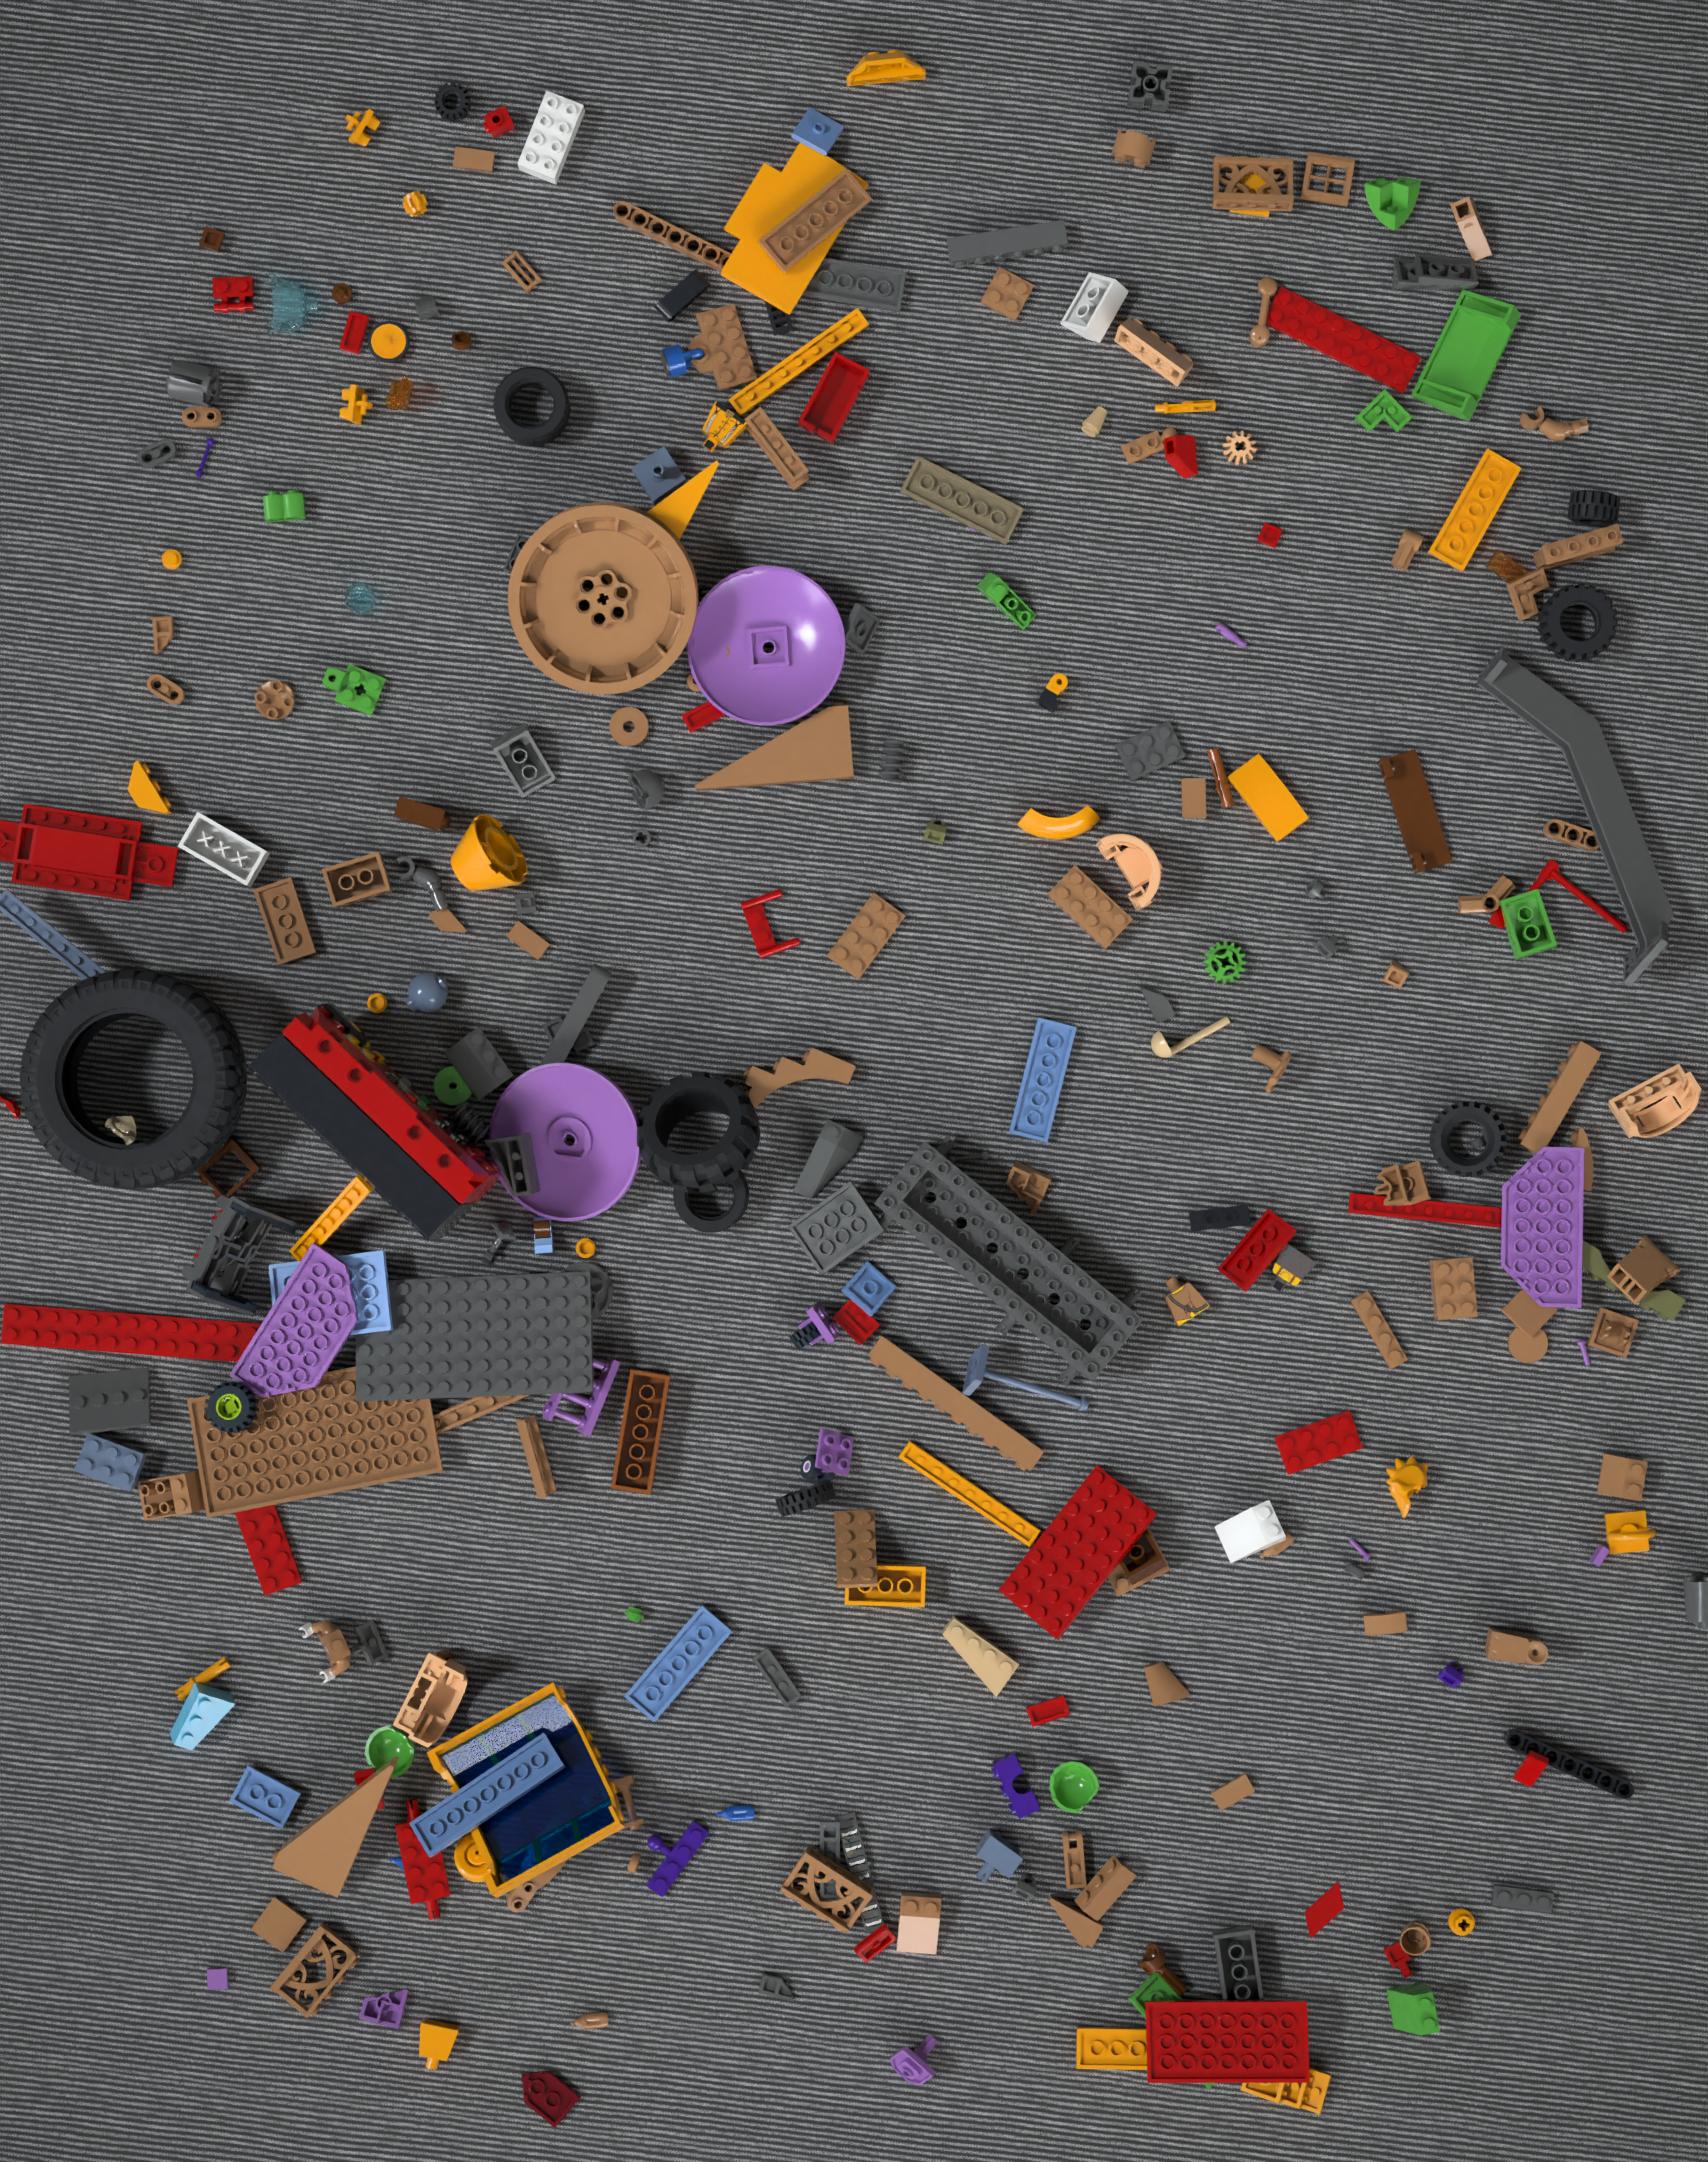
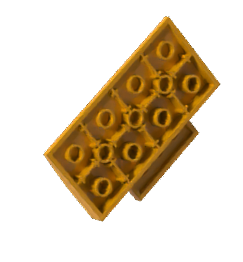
M802 143L798 144L782 172L764 163L724 227L726 232L737 237L740 241L722 268L721 276L790 315L845 223L784 274L758 244V241L847 168L827 155L824 156ZM849 170L866 191L869 184Z

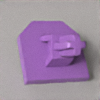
M929 2034L920 2046L914 2048L913 2051L907 2046L901 2048L890 2058L892 2068L907 2082L921 2085L932 2078L936 2072L925 2062L928 2059L927 2055L937 2044L936 2038Z

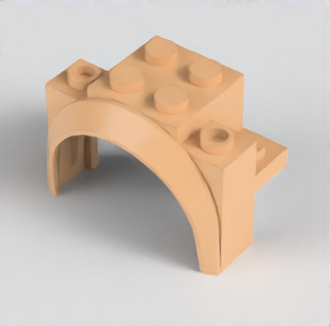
M429 1652L393 1726L410 1733L409 1739L427 1748L434 1744L446 1730L463 1698L468 1684L465 1673L467 1667L451 1659L447 1661Z

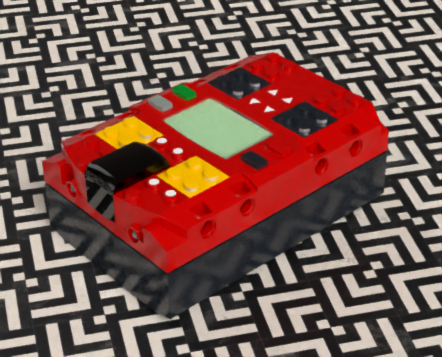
M333 1003L319 1005L310 1015L304 1012L297 1016L282 1031L283 1034H279L249 1066L251 1073L427 1241L444 1237L501 1176L498 1172L500 1168L493 1161L488 1162L484 1158L486 1154L480 1148H473L470 1145L472 1141L464 1133L459 1134L455 1131L457 1126L450 1120H444L430 1106L432 1101L424 1094L420 1096L411 1087L413 1083L407 1077L403 1076L401 1078L383 1062L385 1058L377 1050L369 1048L371 1044L367 1041L365 1033Z

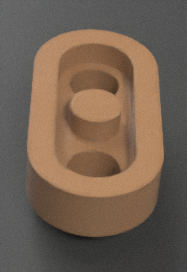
M188 407L182 413V421L190 428H216L222 423L223 419L221 412L215 407ZM190 414H195L194 419H188V416ZM209 414H214V419L209 420Z
M154 674L147 680L148 690L167 703L179 705L183 702L185 697L183 689L162 675ZM156 682H161L160 688H155ZM174 692L178 693L176 699L172 698V693Z

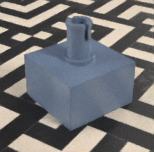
M664 446L631 468L632 473L654 505L687 483L686 478Z
M989 1828L975 1847L977 1856L986 1861L975 1876L986 1883L993 1871L997 1869L1010 1878L1023 1860L1022 1851Z

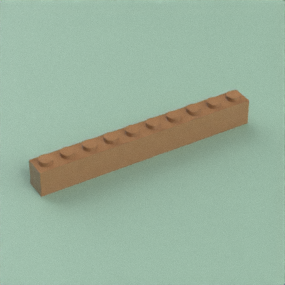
M880 1336L868 1353V1356L871 1357L869 1359L871 1363L877 1367L881 1364L887 1369L885 1373L894 1379L896 1376L902 1379V1385L909 1390L912 1388L916 1389L919 1392L918 1396L926 1402L929 1399L935 1403L934 1408L941 1413L947 1411L952 1415L950 1417L951 1420L958 1425L962 1422L968 1426L966 1430L975 1437L977 1434L984 1438L982 1442L991 1448L996 1446L1000 1449L999 1454L1007 1460L1011 1457L1017 1461L1015 1465L1021 1470L1025 1471L1028 1469L1031 1471L1044 1453L1037 1445L967 1395L962 1394L960 1390L884 1336Z

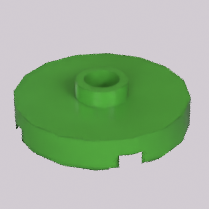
M454 1066L444 1068L435 1077L434 1092L438 1099L445 1104L459 1105L467 1101L472 1095L471 1090ZM452 1082H455L457 1084V1087L454 1090L450 1088V1084Z

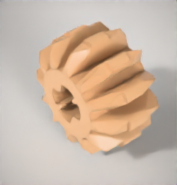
M1234 431L1232 437H1226L1228 443H1223V448L1228 450H1225L1223 454L1224 456L1231 455L1228 458L1229 462L1234 458L1236 459L1235 465H1238L1240 459L1243 464L1247 463V458L1249 460L1253 459L1251 453H1255L1257 449L1251 447L1256 444L1255 440L1249 441L1251 434L1244 437V431H1241L1238 436L1236 431ZM1243 445L1242 450H1236L1237 446Z

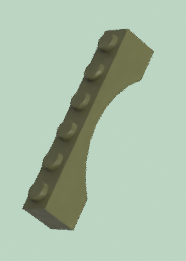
M1583 1241L1582 1269L1588 1272L1587 1276L1597 1282L1599 1279L1604 1281V1286L1614 1292L1616 1289L1621 1291L1607 1277L1611 1270L1603 1260L1600 1250ZM1662 1289L1651 1291L1640 1301L1639 1306L1647 1311H1650V1309L1657 1312L1656 1316L1667 1322L1668 1319L1675 1320L1686 1300L1670 1290ZM1624 1293L1621 1295L1622 1297L1631 1301Z

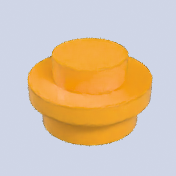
M173 549L165 551L162 555L163 565L171 570L178 568L182 563L181 554Z
M372 994L368 998L367 1006L370 1011L381 1013L387 1007V999L382 994Z
M583 1238L577 1242L576 1252L580 1257L589 1258L595 1253L596 1246L591 1239Z

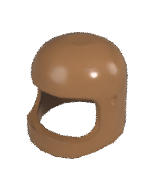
M1413 1921L1407 1923L1400 1935L1402 1949L1406 1953L1415 1956L1427 1951L1431 1945L1428 1928L1420 1922Z

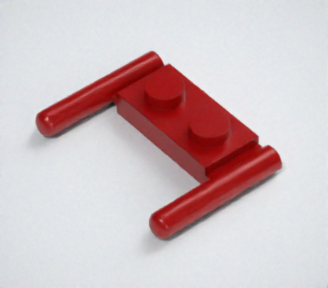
M780 889L740 903L760 959L800 944L799 938H794L776 945L762 903L782 897L783 892Z

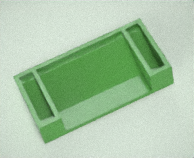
M1462 290L1411 396L1451 416L1470 421L1521 316L1515 305Z

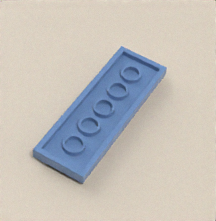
M1038 1017L1009 1133L1048 1142L1077 1027Z
M701 1605L624 1697L650 1720L655 1722L730 1635L732 1630L705 1606Z

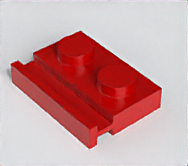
M851 1299L832 1317L859 1345L880 1326L872 1316L870 1317Z

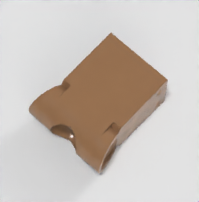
M1644 1235L1635 1249L1618 1262L1607 1277L1636 1305L1660 1283L1674 1277L1680 1271V1268Z
M1488 1627L1484 1655L1487 1659L1541 1665L1548 1658V1649L1537 1637Z

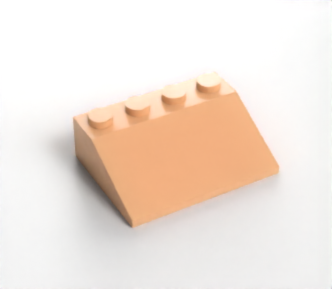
M1128 318L1118 327L1114 341L1178 387L1192 369V360L1187 355H1180L1176 352V348L1169 342H1162L1159 339V335L1154 331H1147L1143 328L1144 325L1139 320Z

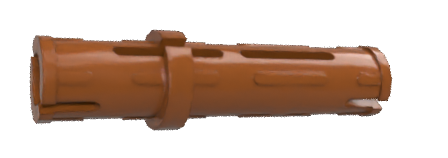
M1219 748L1208 750L1207 754L1217 786L1215 790L1219 793L1222 809L1232 807L1235 804L1230 791L1231 784H1228Z

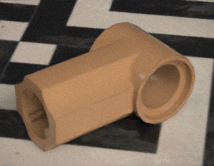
M1406 528L1399 540V547L1390 564L1399 570L1406 571L1424 537Z

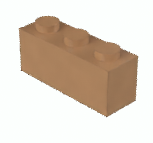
M1112 1855L1074 1901L1085 1913L1099 1921L1135 1879L1136 1875L1126 1864Z

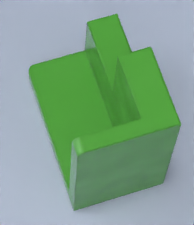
M1384 389L1354 419V422L1356 424L1359 422L1370 432L1384 419L1398 432L1412 419V416Z

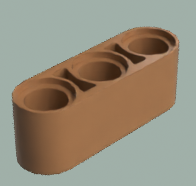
M1558 819L1550 820L1543 826L1544 835L1550 839L1589 852L1599 848L1593 831ZM1550 824H1555L1558 827L1557 834L1550 832ZM1570 830L1575 831L1577 835L1576 840L1569 839L1568 832ZM1588 837L1595 839L1594 847H1590L1587 844Z

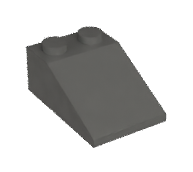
M526 723L491 741L494 753L521 798L556 779Z

